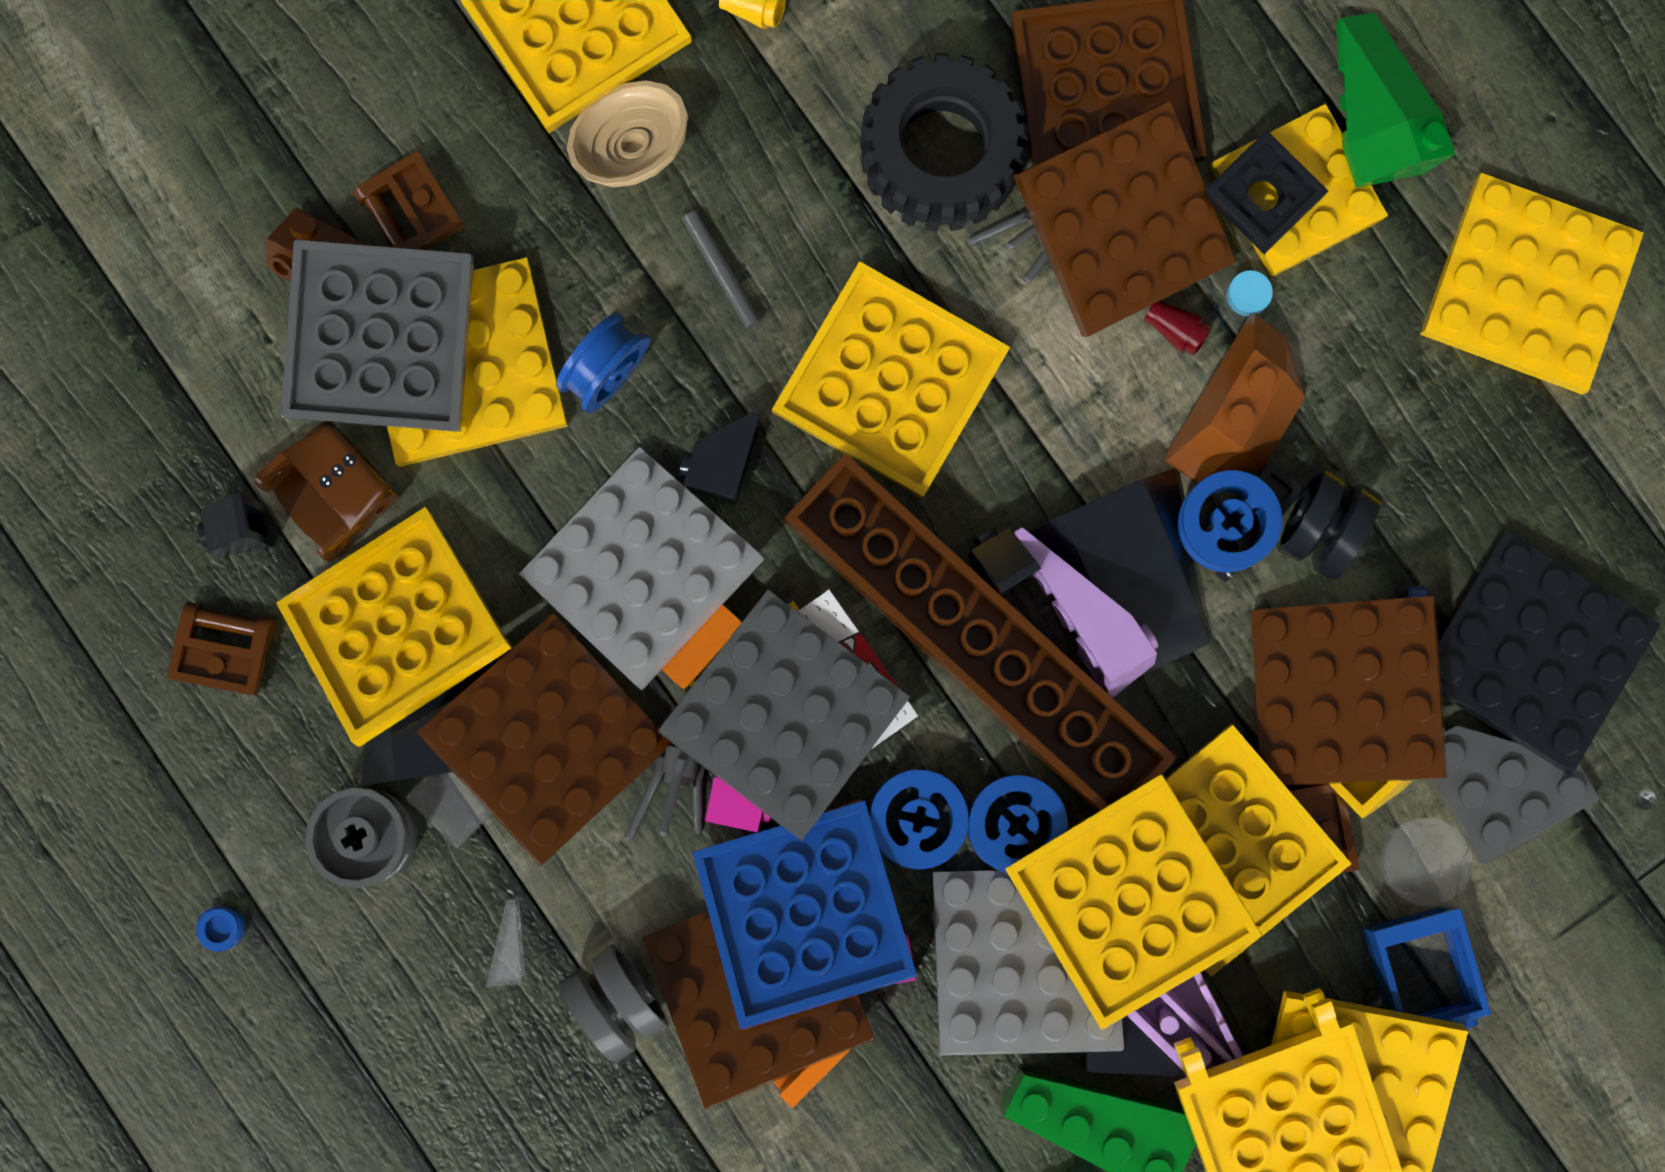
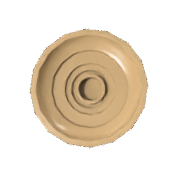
M647 80L623 83L581 111L572 125L567 144V152L572 167L586 180L613 188L636 185L656 176L674 160L685 141L688 113L682 97L668 85Z

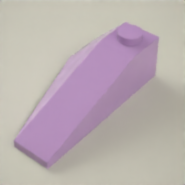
M1023 527L1015 531V536L1041 567V570L1033 576L1044 595L1047 596L1052 593L1056 598L1052 602V606L1057 614L1056 617L1059 623L1068 632L1075 631L1078 637L1075 641L1079 649L1076 652L1092 679L1113 698L1155 664L1157 656L1155 649L1159 647L1155 636L1146 624L1139 627L1130 613Z

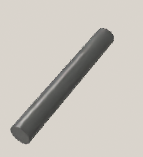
M697 210L684 215L682 220L745 329H750L761 322L760 318Z

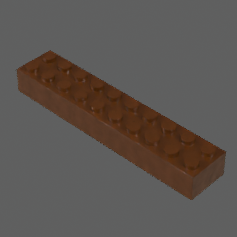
M846 453L786 515L785 524L1096 812H1100L1163 774L1177 758Z

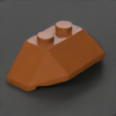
M1250 313L1163 459L1165 462L1194 483H1200L1208 476L1222 471L1235 470L1246 473L1262 471L1305 399L1287 338L1255 313Z

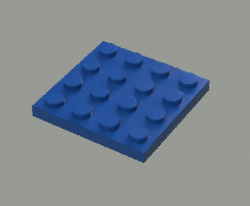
M865 800L824 812L802 842L782 826H778L692 852L741 1030L917 977Z

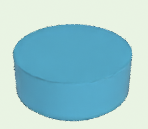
M1251 270L1241 272L1231 281L1227 288V302L1231 309L1239 315L1249 316L1250 313L1257 315L1270 303L1273 294L1272 285L1268 278L1260 272Z

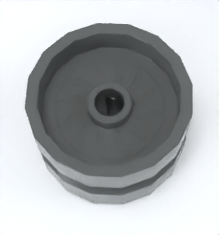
M352 787L332 793L317 805L307 824L305 844L311 863L322 877L338 886L360 888L390 880L406 868L416 849L418 830L412 811L400 797L386 789ZM361 829H365L367 837L363 838L361 843L359 832Z
M611 944L592 958V968L596 978L588 971L578 968L558 984L568 1008L588 1038L609 1061L617 1064L636 1049V1039L632 1029L641 1037L651 1039L669 1025V1021L661 1004L642 974L618 947Z

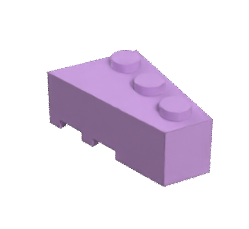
M1201 972L1127 1015L1183 1071L1184 1069L1173 1043L1189 1037L1192 1038L1195 1048L1198 1047L1206 1070L1244 1056Z

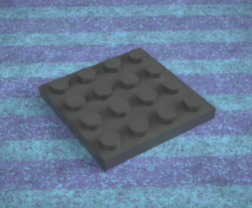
M294 240L280 417L461 432L474 256L467 253Z
M767 590L663 723L658 732L802 842L909 700L910 696L771 591Z

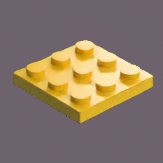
M1326 104L1270 132L1329 191L1265 255L1252 243L1271 278L1379 223L1388 216L1371 185L1360 188L1355 187L1342 148V132ZM1256 140L1213 161L1210 169L1215 178L1217 179ZM1255 182L1248 188L1247 197L1249 196L1253 203L1261 207L1260 210L1269 211L1277 204V191L1268 182Z

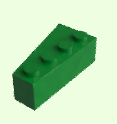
M1018 1068L999 1106L1005 1118L1107 1172H1183L1196 1146L1183 1107L1179 1108L1147 1098L1130 1096L1103 1087L1098 1088L1081 1084L1073 1080L1025 1068Z

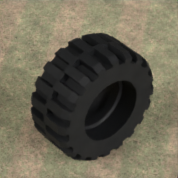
M935 53L934 62L928 63L925 62L923 56L910 60L909 70L904 71L902 67L898 66L890 72L887 84L879 83L872 93L871 104L866 105L860 139L862 171L868 176L867 185L873 196H881V206L890 214L895 210L902 214L901 221L913 226L915 221L918 220L926 223L925 230L937 232L939 225L949 224L950 231L963 229L965 222L972 220L976 225L987 219L988 212L991 209L997 211L1005 203L1008 193L1012 192L1016 185L1013 175L1021 172L1028 141V125L1023 123L1025 111L1021 101L1016 100L1013 102L1014 89L1009 82L1003 80L997 83L994 80L996 70L987 64L981 70L972 66L974 58L961 55L960 62L948 61V53ZM947 111L958 114L970 121L979 131L984 142L983 155L974 168L963 174L951 177L928 174L917 168L903 151L902 136L907 125L917 117L929 112Z

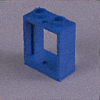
M1445 905L1362 928L1386 1010L1404 1013L1386 947L1443 932L1463 1001L1413 1015L1461 1023L1465 1025L1466 1029L1477 1026L1479 1024L1477 1018L1491 1015L1461 908Z

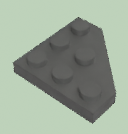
M1457 725L1450 726L1444 730L1448 779L1432 780L1480 863L1487 864L1600 800L1580 764H1578L1574 773L1567 774L1516 742Z

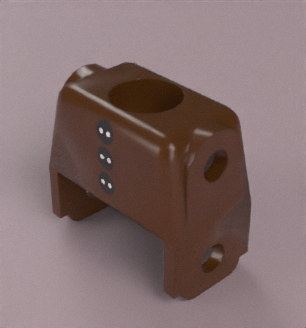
M326 421L312 429L300 441L278 454L256 474L257 477L253 481L259 489L265 492L274 490L278 500L292 520L307 536L321 546L317 554L328 562L343 555L362 538L373 523L398 498V494L394 491L391 484L333 422Z

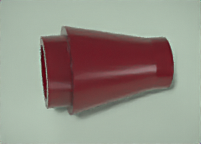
M1161 300L1150 307L1144 319V322L1158 331L1181 354L1187 352L1192 356L1197 354L1212 330V326L1204 322V316L1166 304Z

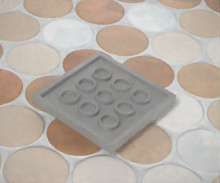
M639 447L519 575L639 689L643 690L763 562L764 558Z
M999 870L933 872L932 886L940 1056L1122 1051L1124 1049L1122 1019L1103 1030L1100 1029L1008 873Z

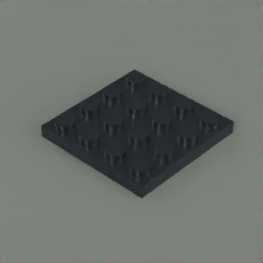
M1505 531L1499 536L1438 637L1442 697L1567 774L1574 773L1661 624L1510 532Z

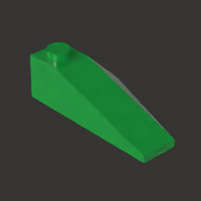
M1376 13L1344 17L1336 21L1338 69L1344 74L1345 93L1340 96V110L1346 111L1347 131L1342 133V148L1355 187L1360 188L1423 175L1456 155L1442 113Z

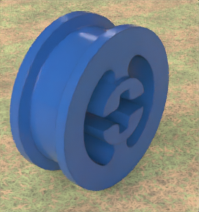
M619 313L609 315L588 333L570 355L556 381V387L561 392L566 393L571 390L583 400L581 408L588 414L601 408L617 393L638 367L650 344V339L642 333L636 336L624 326L625 318Z
M1235 470L1218 472L1203 479L1185 497L1178 514V534L1186 552L1201 566L1223 573L1241 571L1262 560L1275 547L1282 529L1280 503L1272 489L1258 477ZM1219 492H1230L1239 495L1241 500H1225L1207 516V532L1201 529L1199 513L1207 497ZM1252 512H1254L1258 516L1259 531L1252 546L1248 550L1236 553L1220 550L1217 543L1232 544L1252 528L1254 520ZM1233 514L1237 518L1233 525L1234 527L1228 530L1224 529L1221 523L1225 520V517Z
M927 770L902 772L885 781L873 796L868 812L880 852L894 863L912 869H928L949 860L960 849L968 830V809L959 789L944 776ZM909 787L915 789L916 797L905 802L900 807V811L915 813L918 806L923 808L922 812L925 817L939 819V812L930 801L931 795L936 793L945 802L949 812V826L946 835L938 845L926 851H922L919 844L921 840L931 837L937 828L922 825L919 827L918 832L912 831L913 823L897 819L898 828L906 837V841L902 845H898L890 837L887 830L886 812L891 800L900 791Z
M1021 775L1008 776L988 784L977 794L968 812L969 823L967 832L974 851L987 865L1004 873H1007L1005 870L1007 867L1022 859L1009 858L1005 854V847L1008 844L1025 845L1029 841L1020 833L1009 835L1007 830L1011 824L1003 815H998L996 819V838L992 840L988 838L985 828L986 814L991 804L1000 796L1009 792L1024 793L1029 797V803L1026 806L1012 805L1005 809L1014 817H1019L1023 814L1027 819L1023 826L1031 835H1036L1039 830L1038 812L1044 811L1046 813L1048 833L1042 846L1068 831V818L1061 799L1047 784L1032 777Z

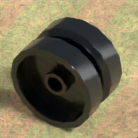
M1324 465L1312 477L1297 500L1280 536L1277 547L1278 552L1298 562L1310 556L1314 551L1312 556L1313 569L1332 580L1338 579L1350 566L1366 541L1381 507L1383 498L1381 493L1363 484L1351 488L1346 493V476Z

